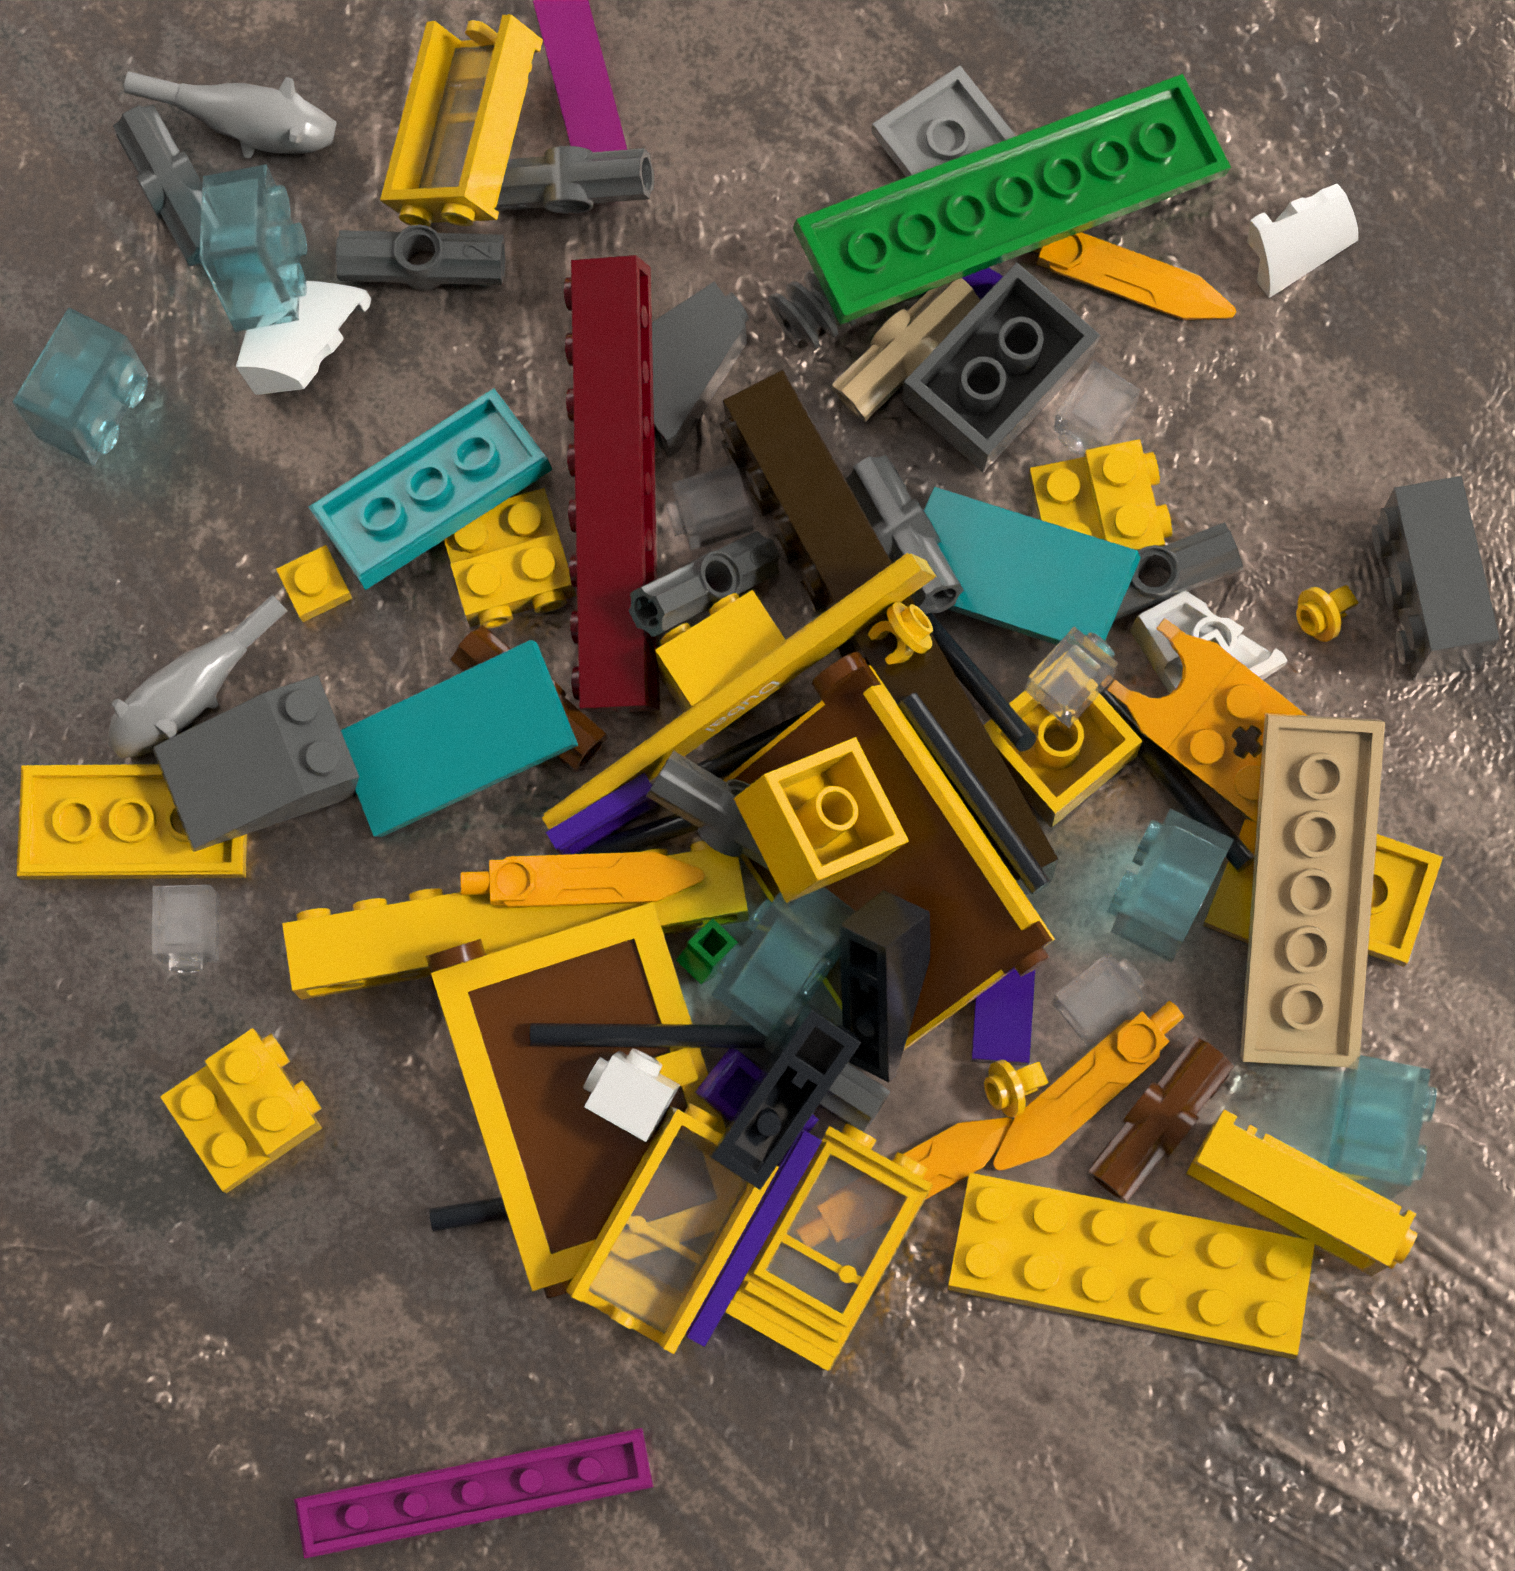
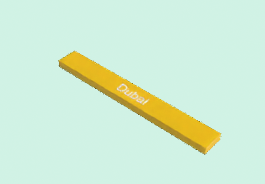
M912 553L903 555L545 812L542 819L548 829H552L645 773L649 781L657 777L673 751L685 757L881 617L893 603L902 602L937 577L928 562Z

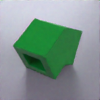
M712 918L687 942L686 948L676 961L700 984H703L713 979L736 953L738 942Z

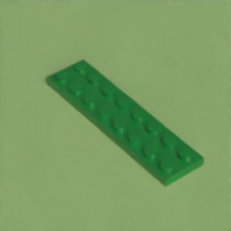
M1180 74L799 217L793 225V230L841 325L1225 177L1231 165L1184 75Z

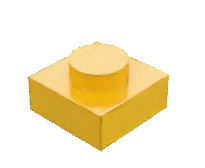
M327 545L276 568L302 623L353 599Z

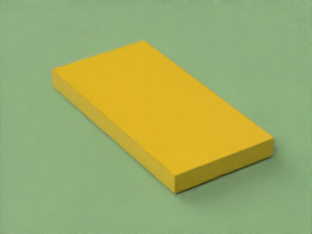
M159 764L21 765L17 877L21 880L246 878L247 834L193 852Z

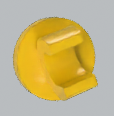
M1348 585L1341 586L1329 594L1321 588L1310 587L1302 591L1298 597L1297 620L1306 634L1313 636L1321 642H1328L1339 635L1341 620L1347 616L1345 611L1357 606L1359 602Z
M900 602L893 603L887 608L889 621H881L875 624L868 633L871 640H881L890 632L896 636L897 648L885 658L888 665L903 663L913 655L914 651L924 654L932 647V640L929 635L933 632L932 624L924 612L913 604L907 607Z
M998 1060L990 1064L988 1077L984 1081V1088L990 1104L996 1110L1001 1109L1008 1117H1015L1022 1114L1025 1110V1096L1037 1092L1039 1087L1047 1085L1049 1082L1040 1062L1030 1064L1015 1071L1013 1066L1006 1060Z

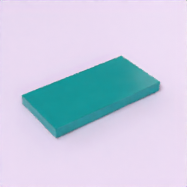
M493 388L308 507L363 588L367 590L553 469L548 458L495 388Z
M934 487L924 512L941 540L938 543L941 551L964 589L958 596L956 604L948 608V610L1098 658L1141 557L1138 550Z
M532 640L341 730L359 775L355 789L373 836L380 838L579 746L537 642Z

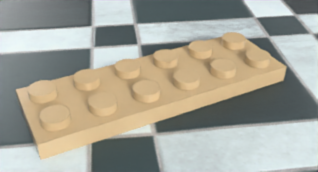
M1265 713L1240 1058L1243 1062L1359 1068L1385 722L1382 720Z

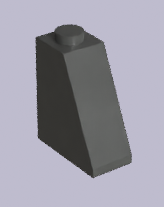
M712 282L652 322L654 437L669 458L679 452L747 344L745 323L749 321V317L745 308L732 292L725 296L715 282Z

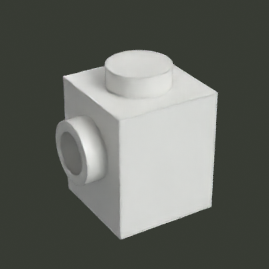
M634 1048L631 1049L629 1055L618 1051L612 1055L609 1062L601 1057L596 1062L583 1086L585 1090L591 1092L584 1107L646 1142L653 1136L680 1084L660 1074L659 1072L663 1065L651 1056Z

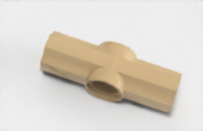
M962 278L929 290L908 311L905 309L898 311L883 324L871 340V347L832 384V390L855 416L866 422L904 385V381L981 300L973 288Z

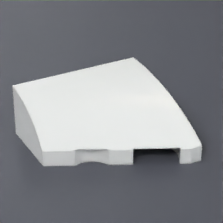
M1338 184L1322 189L1311 197H1302L1290 202L1275 222H1272L1265 212L1257 215L1250 221L1247 243L1260 258L1256 282L1269 298L1358 241V226L1350 202Z
M273 281L260 283L236 368L255 395L305 389L317 374L321 361L327 355L333 353L344 338L338 329L354 309L366 312L370 307L371 297L364 289L318 281Z
M1183 591L1139 614L1130 629L1131 634L1169 694L1177 688L1181 681L1183 666L1179 655L1174 651L1169 640L1155 629L1163 618H1166L1188 635L1217 643L1262 680L1285 666L1288 661L1285 655L1275 648L1271 653L1241 634L1244 627L1229 618H1220L1214 615L1208 609L1205 602L1187 591Z

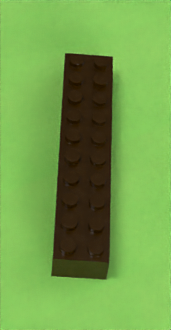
M784 370L723 400L725 420L719 423L725 437L721 441L722 447L735 470L742 467L745 468L746 475L751 486L747 487L749 496L761 517L768 514L771 515L777 531L773 535L775 543L788 565L795 561L797 562L803 577V581L799 582L800 587L814 612L823 609L824 612L892 564ZM911 596L900 602L907 607L911 604L915 605ZM886 612L834 649L840 659L851 653L860 652L867 664L873 667L897 705L913 693L919 695L1052 882L1058 857L932 633L929 634L932 640V647L924 654L914 651L907 661L888 665L885 658L896 650V636L891 632L881 640H871L868 636L869 631L875 624L881 621H889ZM938 764L1024 894H1029L1030 892Z

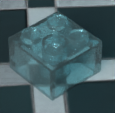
M267 164L203 176L199 259L235 332L298 321L299 297L306 296L307 293L306 279L300 265V256L307 254L306 235L300 222L293 223L290 217L291 208L284 185L276 186Z
M68 307L12 403L38 439L94 467L100 455L108 454L116 444L120 434L119 423L128 408L136 407L143 398L148 385L146 378L148 372L127 336Z
M1172 809L1169 810L1163 824L1152 819L1132 861L1141 866L1137 875L1126 870L1107 912L1116 916L1110 932L1169 962H1173L1234 839Z
M825 887L788 903L785 902L781 892L773 902L766 899L747 923L746 927L753 932L743 947L736 944L720 963L717 972L723 978L711 995L768 1037L800 1012L806 1003H809L840 958V924L856 911Z
M1360 1055L1343 1072L1327 1166L1375 1193L1391 1199L1412 1185L1413 1179L1420 1180L1427 1155V1146L1418 1144L1420 1129L1423 1121H1431L1437 1097V1088L1428 1086L1431 1070Z

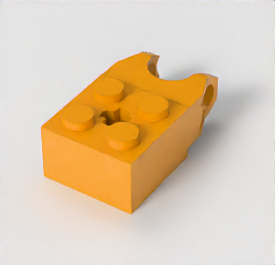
M1163 618L1155 629L1169 640L1172 648L1179 655L1183 666L1182 679L1177 688L1167 696L1148 698L1139 692L1128 690L1117 680H1114L1106 690L1126 705L1141 733L1250 820L1257 823L1265 713L1308 715L1217 643L1188 635L1166 618ZM1252 726L1258 732L1255 742L1259 747L1253 755L1245 751L1243 756L1239 757L1233 752L1237 742L1231 736L1238 727L1247 732L1249 727Z

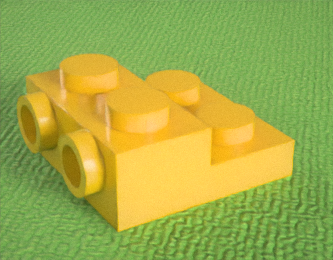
M1140 439L1085 450L1084 457L1029 468L1028 475L1039 520L1138 551L1153 545L1163 547L1165 546L1164 538L1172 537V524L1167 505L1156 506L1151 487L1160 484L1157 460L1154 452L1143 453Z
M545 488L508 498L444 539L464 613L470 627L476 625H483L487 629L500 627L511 622L514 614L534 609L536 613L551 612L567 604L566 599L577 596L575 588L572 587L570 581L569 567Z
M254 1028L204 1060L207 1064L206 1066L160 1096L224 1193H228L322 1129L313 1115L322 1109L317 1099L303 1080L293 1085L282 1068L291 1062L272 1033L262 1038Z

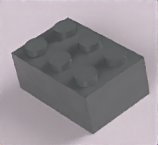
M1016 262L904 381L901 400L984 473L1094 355L1100 334Z
M1462 476L1394 487L1385 507L1381 508L1380 517L1377 520L1378 524L1372 526V539L1377 557L1386 558L1390 576L1384 579V593L1387 606L1390 611H1398L1402 631H1397L1396 633L1399 659L1402 665H1410L1413 680L1479 669L1500 638Z

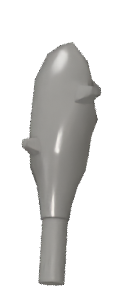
M129 71L125 78L124 93L175 105L178 109L204 122L217 133L240 141L243 156L246 158H252L255 149L271 153H312L333 143L336 121L304 100L295 91L294 80L289 77L284 79L279 90L247 83L217 85L178 84Z
M272 594L233 631H228L200 647L183 653L170 664L151 675L125 701L114 700L112 706L115 713L110 723L108 745L120 758L138 757L153 752L154 746L185 730L206 707L215 709L219 705L216 699L217 693L228 674L247 651L246 648L288 610Z

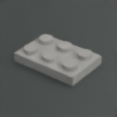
M958 66L872 123V134L906 177L1016 136L961 66Z

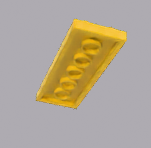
M969 1172L947 1290L1295 1360L1299 1352L1315 1241Z

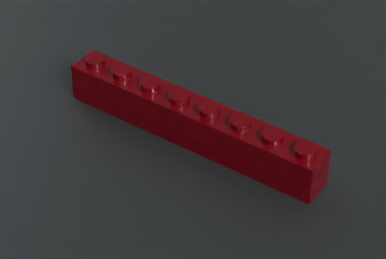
M637 255L571 260V277H567L564 282V299L568 311H572V332L567 333L565 337L566 359L569 366H573V388H568L566 393V410L569 420L574 422V443L568 445L567 465L571 477H575V499L569 501L568 520L571 531L576 533V555H571L569 576L572 587L577 588L578 610L572 612L570 618L571 637L574 644H578L579 666H575L572 670V693L575 700H579V708L592 713L659 711V667L655 649L659 648L658 635L651 637L647 631L637 628L628 611L631 607L630 593L657 579L651 267Z

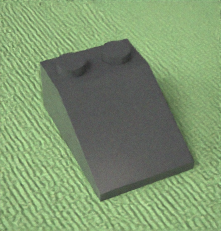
M318 675L264 692L153 747L155 757L193 852L353 798L359 780L358 772Z

